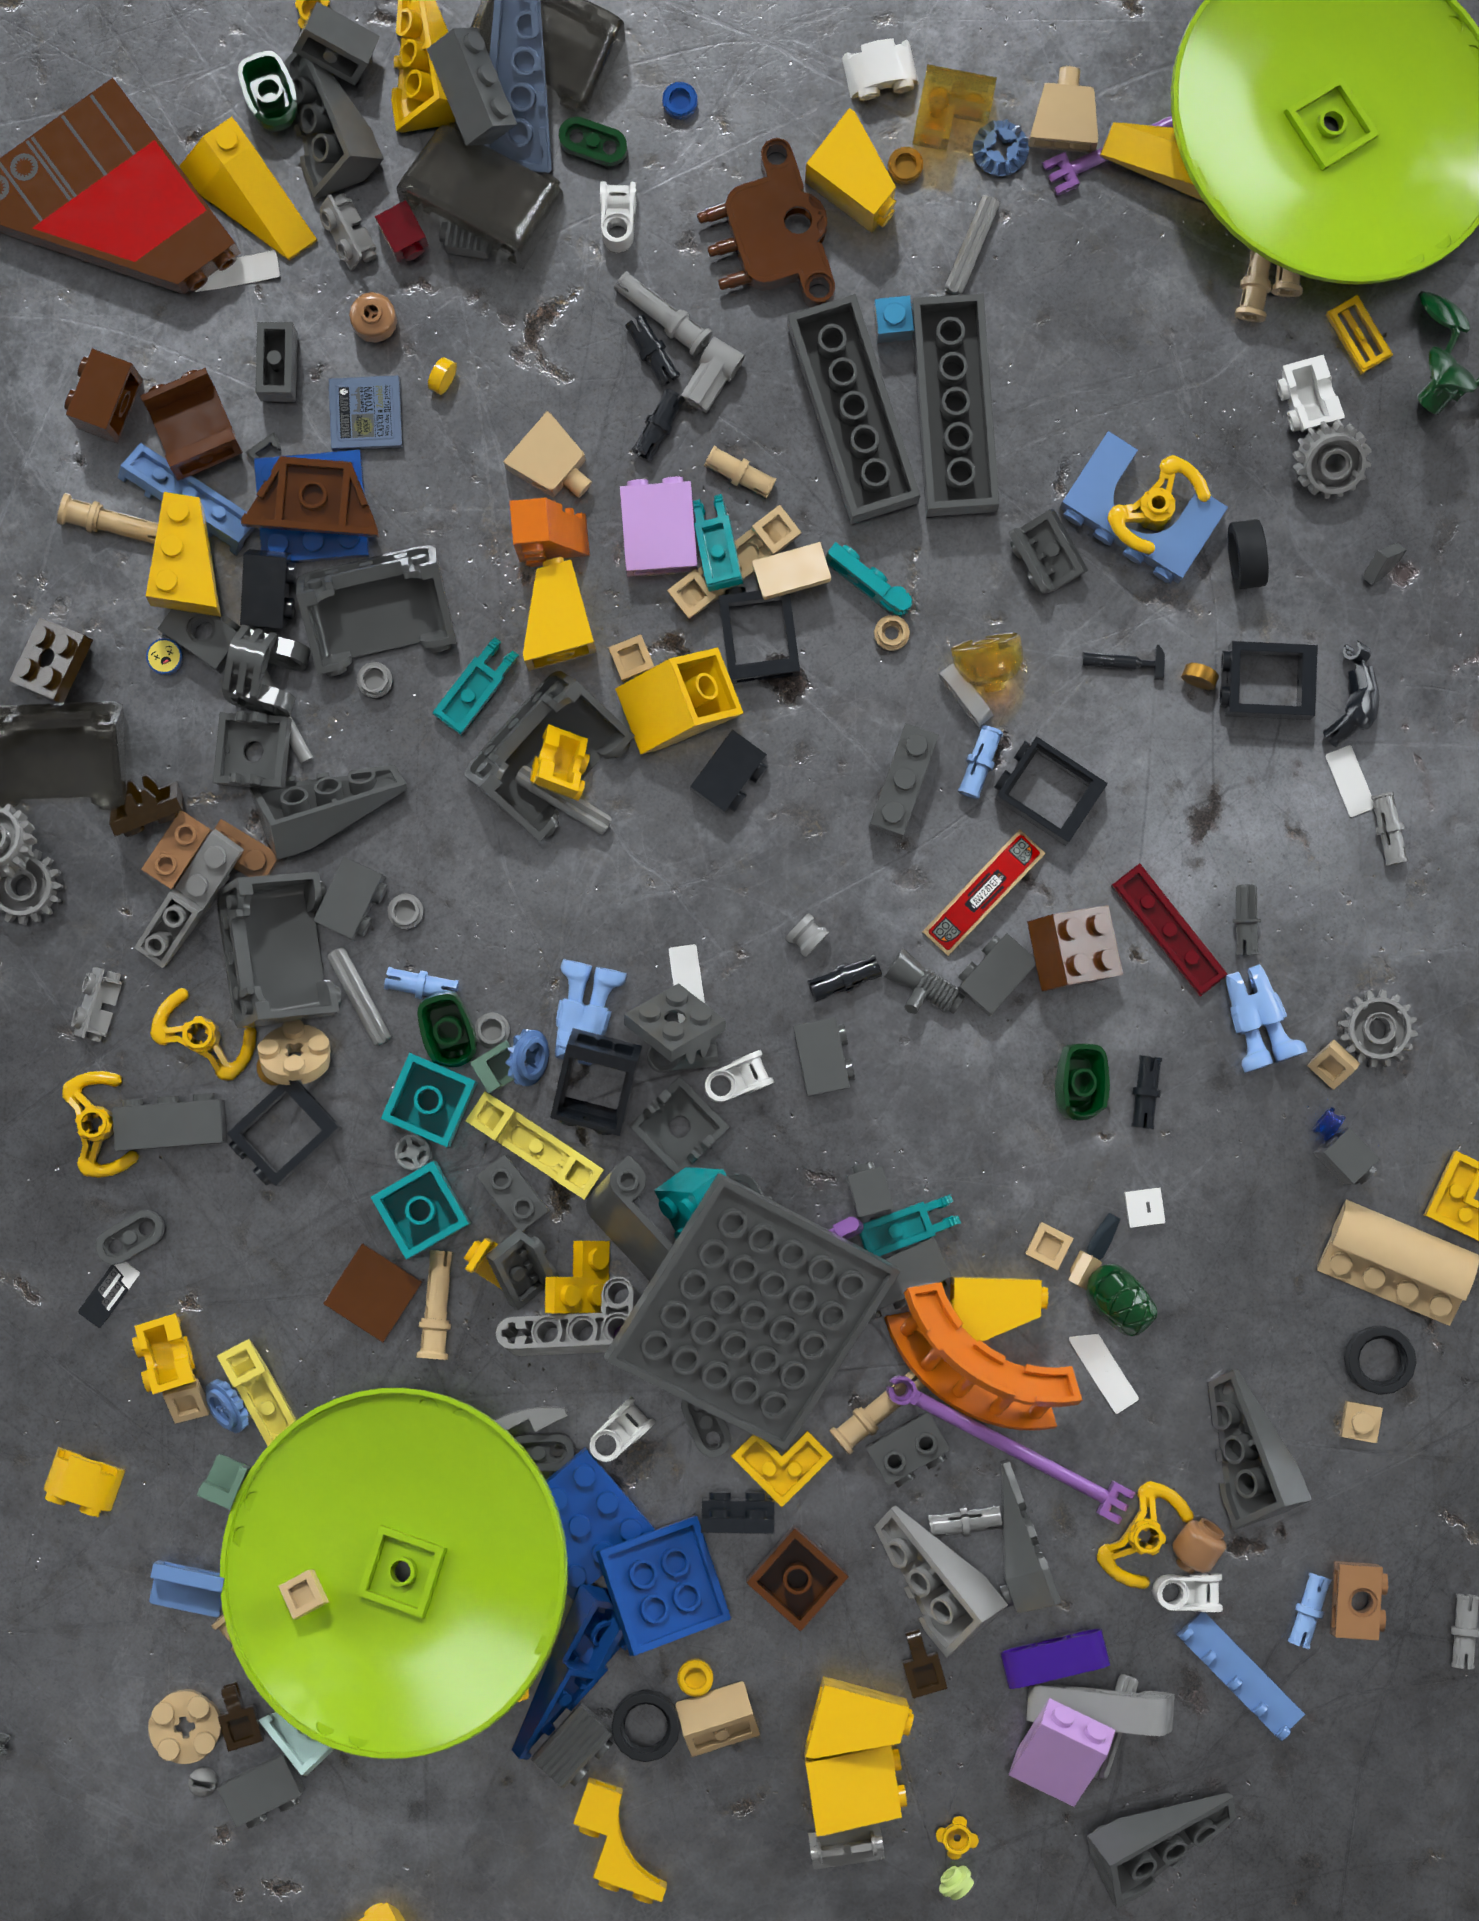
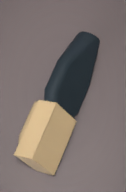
M1108 1213L1091 1239L1086 1253L1081 1250L1079 1251L1071 1266L1069 1281L1085 1290L1087 1289L1089 1277L1101 1266L1102 1262L1100 1260L1104 1257L1113 1240L1121 1220L1120 1218Z

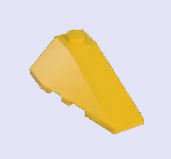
M398 0L396 34L401 36L399 55L394 56L393 68L399 69L398 88H392L391 102L396 131L401 133L451 125L456 121L427 51V48L448 33L436 0Z
M232 116L205 134L180 164V169L203 199L212 203L233 221L238 222L252 232L258 239L288 261L318 241Z
M1112 123L1099 156L1203 201L1182 161L1173 127Z

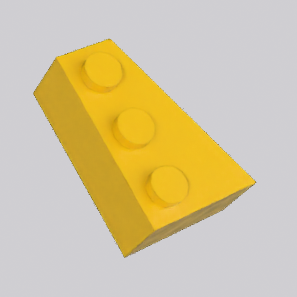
M168 492L163 493L146 598L150 606L221 617L205 513L199 497Z

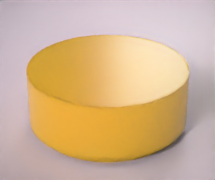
M445 357L440 358L430 373L428 379L429 389L440 395L444 394L454 379L457 364Z
M690 1659L684 1662L678 1671V1685L689 1696L697 1697L704 1695L713 1684V1671L710 1665L701 1659Z

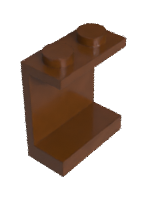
M206 368L188 371L180 379L168 384L156 385L147 393L140 395L166 452L165 457L169 467L178 481L243 453Z

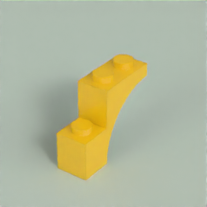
M589 1777L573 1824L580 1826L578 1831L594 1838H599L600 1834L606 1835L593 1878L598 1879V1885L607 1890L618 1892L619 1888L631 1891L633 1892L632 1897L647 1904H653L654 1900L662 1902L667 1882L644 1869L630 1853L624 1841L619 1820V1806L623 1788Z

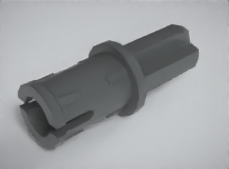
M1241 884L1236 887V919H1233V923H1236V955H1259L1258 923H1261V919L1257 917V887L1253 884Z

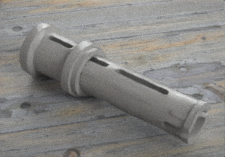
M626 271L618 279V282L621 284H615L614 290L665 328L664 332L670 339L676 338L690 349L689 354L693 357H696L705 348L713 335L711 329H703L689 318L690 314L686 310L680 309L677 311L633 277L630 272Z

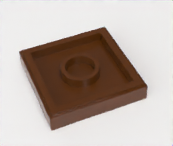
M362 1243L323 1304L384 1343L423 1281Z

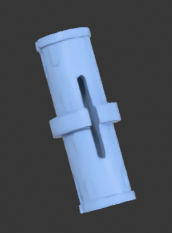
M987 725L981 726L973 753L968 754L966 762L969 764L961 786L958 788L960 794L972 799L980 798L988 771H992L995 765L992 760L999 741L1003 736L1002 731Z
M388 967L386 973L388 978H385L384 989L386 990L391 989L415 994V998L419 999L448 990L458 992L459 980L454 981L429 976L427 971L420 970V973H413L394 969L393 967Z
M1309 1572V1579L1301 1603H1297L1295 1607L1298 1613L1290 1638H1288L1289 1643L1310 1649L1318 1619H1323L1324 1612L1322 1607L1332 1581L1331 1579Z

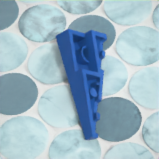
M585 1584L580 1585L513 1745L512 1751L519 1759L528 1760L532 1756L529 1750L544 1733L550 1736L555 1730L553 1723L566 1708L572 1711L608 1671L606 1663L620 1648L626 1651L627 1646L607 1588Z

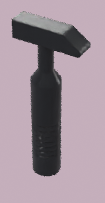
M1157 645L1155 649V661L1141 660L1137 656L1088 652H1083L1082 666L1128 670L1149 667L1154 668V679L1163 680L1165 653L1160 645Z

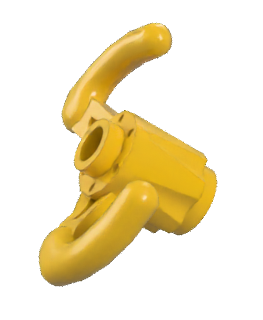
M1176 455L1168 456L1161 461L1158 481L1134 504H1118L1113 506L1108 513L1107 520L1113 532L1124 544L1133 550L1150 555L1155 551V545L1153 542L1133 534L1126 527L1125 522L1140 523L1145 529L1148 528L1156 532L1162 531L1166 524L1171 523L1175 512V499L1171 494L1175 474L1181 473L1191 482L1200 501L1206 502L1211 497L1207 482L1201 473L1188 461ZM1164 480H1168L1166 489L1163 488Z
M180 988L173 992L156 1011L150 1030L151 1038L158 1045L179 1042L207 1058L219 1079L225 1081L234 1080L245 1070L252 1059L256 1047V1029L254 1027L245 1028L240 1053L235 1061L228 1062L219 1045L221 1038L219 1027L212 1020L202 1016H195L192 1021L185 1022L183 1026L167 1027L166 1021L171 1012L189 996L185 988ZM202 1029H205V1033L208 1035L205 1042L202 1040L199 1042L197 1038L198 1032ZM176 1033H182V1037L176 1036ZM214 1050L219 1059H216V1057L209 1052Z
M106 1071L87 1072L67 1081L62 1088L63 1099L74 1108L76 1113L77 1133L81 1137L83 1145L77 1166L81 1174L87 1177L102 1178L114 1176L127 1170L139 1158L138 1153L132 1150L110 1163L98 1164L96 1161L102 1142L110 1138L114 1133L112 1112L108 1109L94 1106L81 1092L85 1086L89 1085L119 1086L122 1083V1078L115 1073ZM96 1118L102 1119L103 1122L98 1127V1131L92 1125ZM90 1141H93L92 1149H91V1151H90V1148H91Z
M1152 1481L1144 1483L1138 1489L1139 1511L1120 1540L1102 1545L1097 1553V1562L1105 1573L1117 1582L1132 1588L1147 1589L1150 1585L1149 1578L1127 1572L1117 1566L1115 1561L1118 1558L1134 1553L1152 1556L1159 1553L1160 1547L1166 1542V1535L1162 1531L1161 1525L1157 1523L1155 1499L1162 1498L1167 1501L1185 1523L1194 1518V1514L1187 1502L1176 1491ZM1147 1507H1149V1518L1145 1517L1147 1514ZM1141 1530L1150 1531V1538L1147 1541H1141L1142 1539L1138 1536ZM1127 1543L1130 1545V1547L1120 1550V1548L1125 1547Z

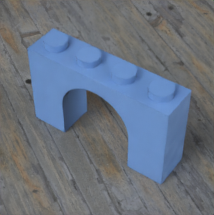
M1108 431L1060 506V509L1064 511L1063 516L1077 526L1085 524L1093 529V535L1107 545L1115 543L1124 549L1123 555L1134 563L1141 564L1144 562L1154 568L1153 574L1162 581L1171 583L1173 580L1179 584L1228 507L1212 496L1208 501L1202 502L1198 499L1195 492L1179 519L1170 528L1162 532L1146 534L1126 526L1136 536L1153 542L1155 545V551L1150 555L1133 550L1116 536L1107 520V516L1114 506L1115 487L1135 457L1138 449Z

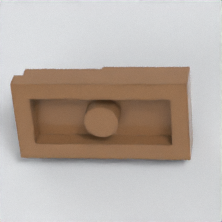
M222 819L216 825V830L244 849L234 865V869L247 877L266 876L272 873L280 860H277L272 849Z

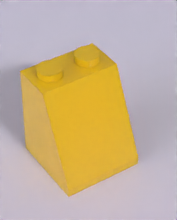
M849 108L806 163L805 183L872 233L878 225L883 228L895 212L893 207L896 204V200H894L896 186L856 112Z
M563 557L546 560L542 563V568L536 569L523 648V657L528 671L597 653L572 561H564Z
M718 647L670 658L615 688L630 729L635 735L634 739L640 755L667 748L744 714Z
M950 1277V1304L964 1323L962 1327L977 1342L979 1340L983 1342L1041 1317V1309L1048 1308V1287H1043L1042 1280Z
M823 1676L805 1742L806 1757L814 1759L900 1744L902 1735L909 1736L914 1719V1714H912V1709H909L907 1699Z
M891 1745L814 1759L806 1757L805 1754L816 1837L902 1818L901 1807H907L904 1784L897 1785L895 1771L902 1770L899 1748L892 1749Z

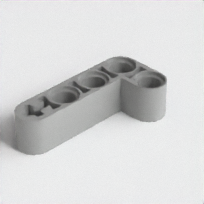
M614 1277L609 1279L602 1288L601 1313L506 1318L497 1327V1341L516 1356L603 1353L607 1351L614 1340L615 1330L624 1324L641 1295L630 1281L624 1277ZM628 1289L629 1294L626 1301L615 1304L614 1299L617 1292ZM587 1326H593L591 1337L585 1341H580L579 1335L581 1330ZM551 1328H557L558 1334L555 1340L546 1343L544 1340L546 1332ZM518 1330L525 1335L516 1337L515 1343L511 1341V1337L517 1336Z
M1039 1683L1028 1687L1026 1720L1030 1722L1036 1720L1050 1698L1115 1729V1732L1165 1736L1172 1732L1175 1698L1173 1693L1161 1691L1131 1693L1051 1683Z

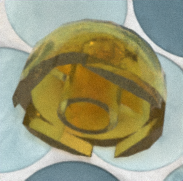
M1015 632L985 636L986 639L973 643L972 639L951 647L953 662L958 673L972 686H984L985 692L1005 689V682L1018 674L1023 663V648L1020 634L1017 635Z

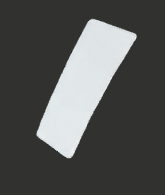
M275 250L236 257L237 259L233 265L223 271L218 269L207 277L208 281L195 292L227 288L279 277L280 270L277 253Z
M691 944L669 948L673 985L679 983L705 1003L697 946ZM677 1013L678 1022H684L686 1019L685 1016L681 1013Z
M1099 1334L1069 1337V1342L1116 1414L1139 1400L1138 1395Z

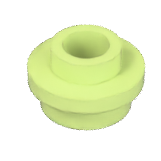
M966 1866L950 1867L941 1876L939 1891L943 1896L950 1897L952 1900L962 1898L970 1891L974 1884L971 1878V1871Z

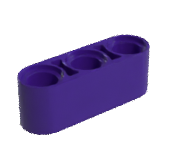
M1100 1628L1026 1644L1000 1652L1009 1689L1044 1683L1102 1669L1110 1665L1103 1632Z

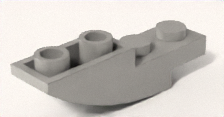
M218 830L211 831L175 889L171 890L134 948L164 968L210 908L220 888L230 878L231 875L229 873L244 849Z

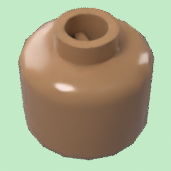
M370 292L362 294L355 299L350 308L351 325L356 334L367 342L376 343L384 341L396 329L397 316L395 308L391 301L380 293Z
M1201 1518L1200 1521H1189L1172 1544L1173 1552L1178 1557L1176 1560L1177 1565L1190 1574H1194L1195 1571L1202 1573L1211 1571L1226 1550V1543L1223 1539L1225 1536L1224 1532L1213 1522Z

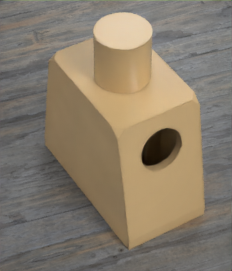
M1073 66L1060 67L1058 84H1044L1028 143L1029 147L1087 153L1096 150L1098 128L1095 92L1092 87L1079 86V68Z
M548 411L503 461L505 469L551 497H555L565 486L580 498L592 484V481L579 471V468L586 461L585 454Z

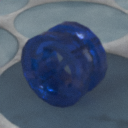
M1330 1106L1316 1122L1312 1132H1320L1323 1135L1322 1139L1327 1142L1336 1133L1346 1117L1343 1114L1336 1115L1335 1108Z

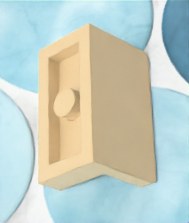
M820 542L752 561L758 590L760 589L764 600L831 581V574Z
M742 1681L676 1703L683 1736L691 1757L760 1736L748 1693Z

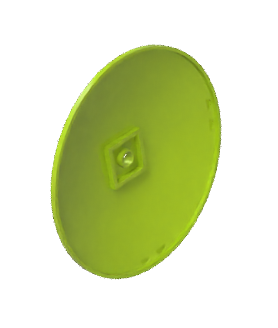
M1204 0L1199 6L1182 37L1173 67L1171 114L1174 134L1182 161L1200 197L1214 216L1244 245L1266 260L1290 272L1331 283L1357 285L1381 283L1417 273L1440 261L1473 233L1479 225V27L1457 0ZM1324 117L1334 118L1339 125V130L1331 131L1327 129L1324 125Z
M378 1388L352 1393L316 1407L293 1422L262 1452L248 1472L234 1500L223 1536L220 1557V1577L224 1578L222 1592H220L222 1610L234 1651L246 1675L274 1711L293 1727L333 1749L358 1756L401 1759L432 1754L470 1740L492 1726L524 1696L544 1666L560 1628L568 1584V1558L560 1514L547 1482L523 1446L491 1417L471 1405L442 1394L409 1388ZM401 1561L406 1562L411 1570L410 1576L405 1582L399 1581L395 1575V1568ZM314 1569L329 1603L299 1619H293L278 1586L307 1570Z

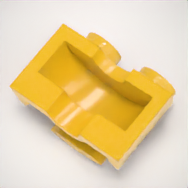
M548 724L542 736L544 741L539 757L535 756L530 781L538 787L578 801L585 786V781L581 780V774L583 775L586 771L590 755L586 754L588 738Z
M176 1313L134 1326L137 1336L132 1338L137 1357H144L147 1370L141 1372V1376L147 1392L152 1391L153 1395L196 1381L192 1369H195V1363L187 1336L182 1334L180 1319Z
M58 1447L44 1485V1490L47 1491L45 1499L59 1505H65L66 1501L80 1505L78 1511L90 1516L99 1517L101 1511L112 1510L126 1470L88 1459L80 1454Z

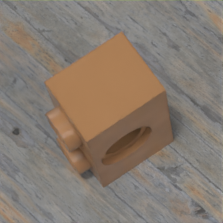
M181 810L141 870L168 888L175 889L212 830Z
M1334 1561L1330 1621L1331 1635L1336 1638L1379 1640V1631L1384 1632L1386 1627V1611L1381 1610V1596L1387 1595L1388 1575L1383 1573V1567L1378 1564ZM1357 1592H1366L1368 1595L1367 1606L1361 1610H1354L1352 1607L1353 1596Z

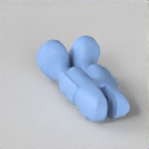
M562 960L560 968L561 972L568 979L569 992L568 999L559 1000L556 1017L558 1031L555 1046V1057L557 1059H564L567 1042L573 1028L602 1036L605 1035L612 1012L607 1007H604L606 1000L613 988L624 985L627 973L596 967L590 1003L585 1005L583 1004V997L587 981L590 978L592 965L572 960ZM578 1060L579 1064H584L588 1066H591L592 1064L589 1062Z
M1260 964L1248 968V976L1254 991L1253 995H1248L1247 988L1239 972L1226 975V985L1232 1005L1230 1011L1236 1033L1245 1034L1247 1042V1055L1243 1058L1241 1064L1244 1073L1273 1064L1271 1054L1266 1049L1259 1028L1261 1026L1266 1027L1276 1063L1308 1052L1303 1041L1292 1040L1285 1033L1280 1022L1287 1017L1281 998L1276 992L1274 993L1270 981Z

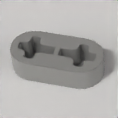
M954 663L939 673V677L946 688L978 727L994 717L989 706Z

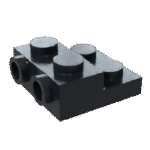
M711 1491L709 1492V1498H702L701 1533L774 1534V1499H767V1492H745V1498H731V1492Z

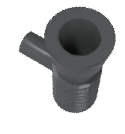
M904 948L900 950L884 975V978L913 989V993L905 1005L906 1011L911 1014H917L925 999L927 1002L930 1001L931 1004H934L935 1007H938V1009H942L943 1012L949 1011L954 1014L965 998L964 995L959 993L960 988H956L955 985H952L946 979L944 980L938 974L935 975V972H931V969L926 970Z

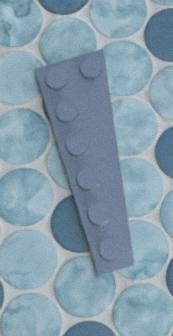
M494 0L490 59L497 71L506 98L511 105L517 125L492 144L482 145L481 164L549 173L551 172L552 164L540 0Z

